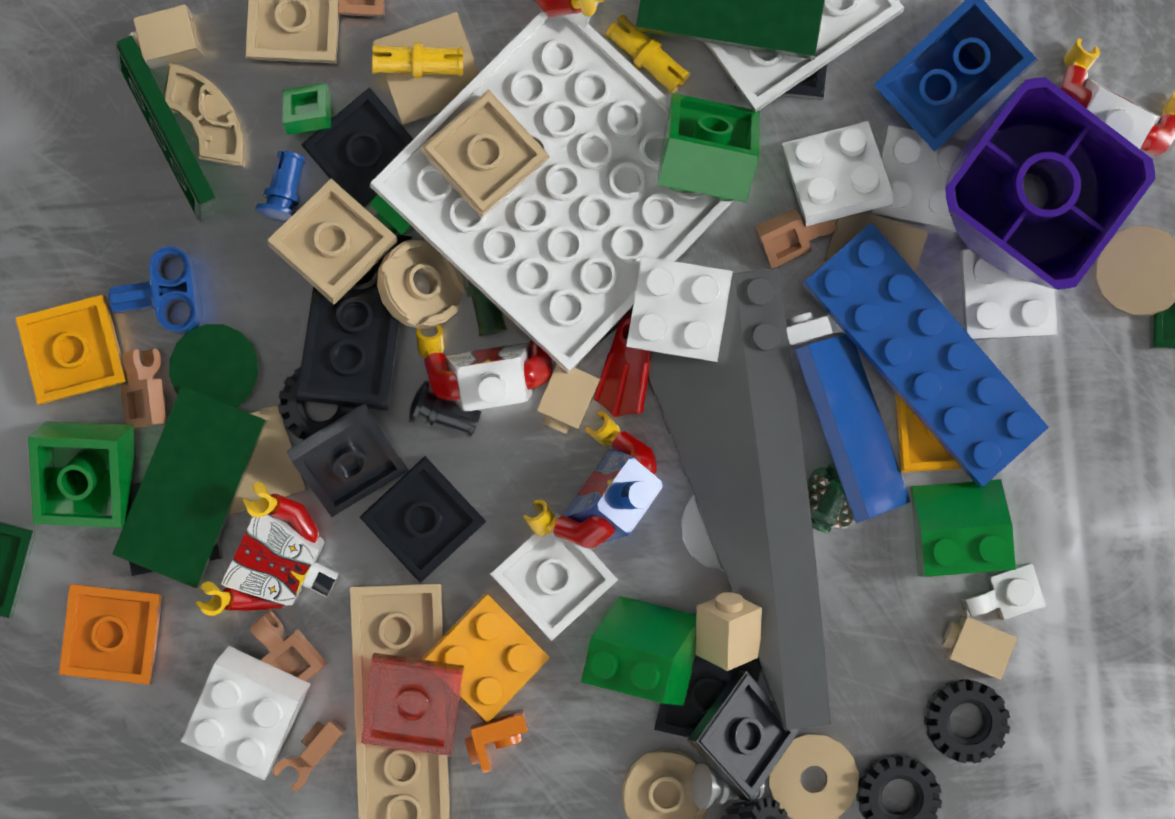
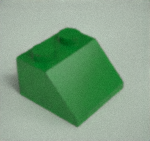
M672 93L659 159L657 185L667 186L676 192L692 191L711 195L720 201L729 202L736 200L747 203L760 157V111L754 112L748 108Z
M45 421L28 436L33 524L122 528L124 526L135 471L133 425Z
M1001 479L991 480L984 487H978L973 481L910 486L918 576L932 577L1016 570L1013 525Z
M619 596L590 639L581 683L662 704L684 706L696 653V614Z

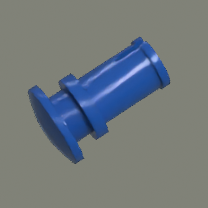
M290 151L277 152V160L270 188H265L263 194L264 198L267 199L266 203H258L255 207L256 212L269 219L286 222L296 213L292 209L293 206L298 205L300 199L296 192L303 164L306 161L304 156Z

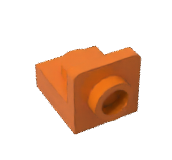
M524 710L494 718L489 723L481 722L471 726L470 732L472 737L466 738L465 744L472 765L480 763L483 773L490 772L493 765L487 744L494 742L496 749H500L522 741L520 734L528 732L529 728Z

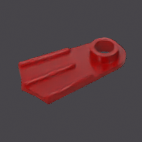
M632 312L625 315L619 322L594 395V400L605 407L615 418L630 414H642L644 409L652 351L626 347Z

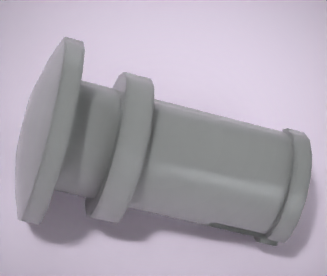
M708 763L696 765L691 777V794L698 808L707 809L712 803L724 804L727 800H740ZM764 783L752 800L763 797Z

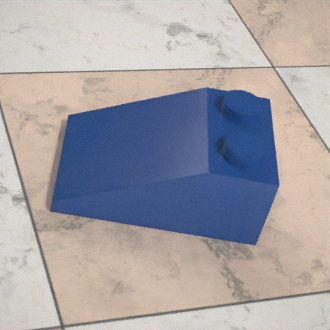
M965 0L881 77L874 86L935 152L1011 86L1038 59L984 0Z

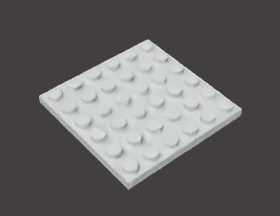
M543 11L370 183V187L567 373L633 307L641 257L645 256L676 262L733 202L720 201L711 195L692 191L676 192L667 186L657 185L659 159L670 100L589 24L584 28L563 16L550 18ZM489 89L550 157L546 163L481 218L420 150L425 143Z

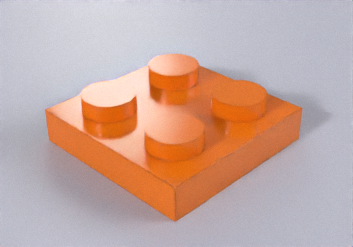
M70 584L59 675L146 685L152 684L163 594Z

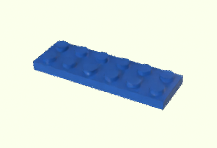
M872 222L802 282V285L978 487H984L1049 428Z

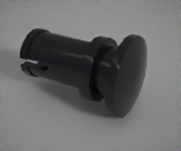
M425 380L417 390L411 403L409 423L413 424L417 416L426 419L425 424L429 426L436 423L471 438L476 426L461 421L459 417L476 423L479 421L481 411H462L454 401L442 400L436 397L434 393L428 391L430 382Z

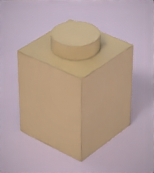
M186 4L133 18L136 31L129 33V35H132L146 64L151 69L203 56L193 14Z
M557 364L537 408V413L545 416L542 424L564 434H567L569 427L579 430L600 379L576 368L567 373Z
M733 592L718 594L716 598L697 605L695 655L726 671L758 658L761 641L762 608L743 599L740 594Z
M961 615L958 623L950 622L943 637L942 646L947 648L944 655L945 658L1001 680L1018 638Z

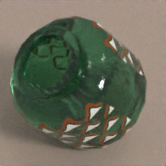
M830 462L827 467L814 469L807 481L812 527L824 533H830L832 528H848L853 523L854 518L835 464Z

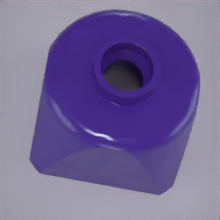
M1042 77L1025 80L976 131L952 164L947 176L945 192L948 210L954 227L963 242L974 253L1005 273L1038 285L1060 290L1073 288L1079 284L1154 182L1156 175L1154 162L1150 156L1047 78ZM1025 175H1033L1039 178L1045 185L1047 200L1041 209L1034 206L1025 195L1023 188Z

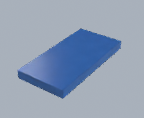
M844 334L795 349L854 521L859 523L910 503L909 494L855 344Z

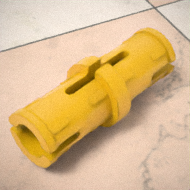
M625 14L617 18L619 23L617 24L614 21L606 31L605 37L612 40L634 60L632 65L638 71L644 69L667 89L670 95L678 90L677 86L681 87L686 82L690 72L681 67L661 49L663 44L657 38L651 40L643 32L636 31V26L627 19Z
M414 42V47L377 46V44H373L372 74H413L415 79H422V74L463 76V47H423V42Z

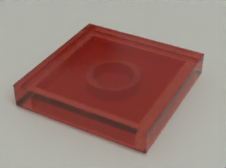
M373 652L361 743L452 756L464 665Z

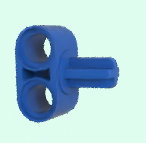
M174 246L160 248L152 255L149 261V281L113 286L109 289V304L114 313L154 308L157 320L162 327L181 335H185L188 331L199 327L202 321L203 311L194 260L187 253ZM173 257L181 258L183 262L182 274L177 279L166 280L162 273L164 263ZM185 301L190 308V315L184 323L173 325L169 319V310L173 304Z

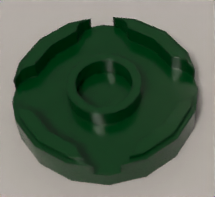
M205 324L188 331L176 343L169 359V377L177 395L181 386H184L237 408L254 393L260 379V360L253 344L240 331L224 324Z

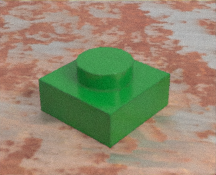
M327 83L283 90L282 124L287 135L331 128V94Z
M378 194L369 203L377 211L374 217L393 234L397 231L402 235L411 234L415 230Z

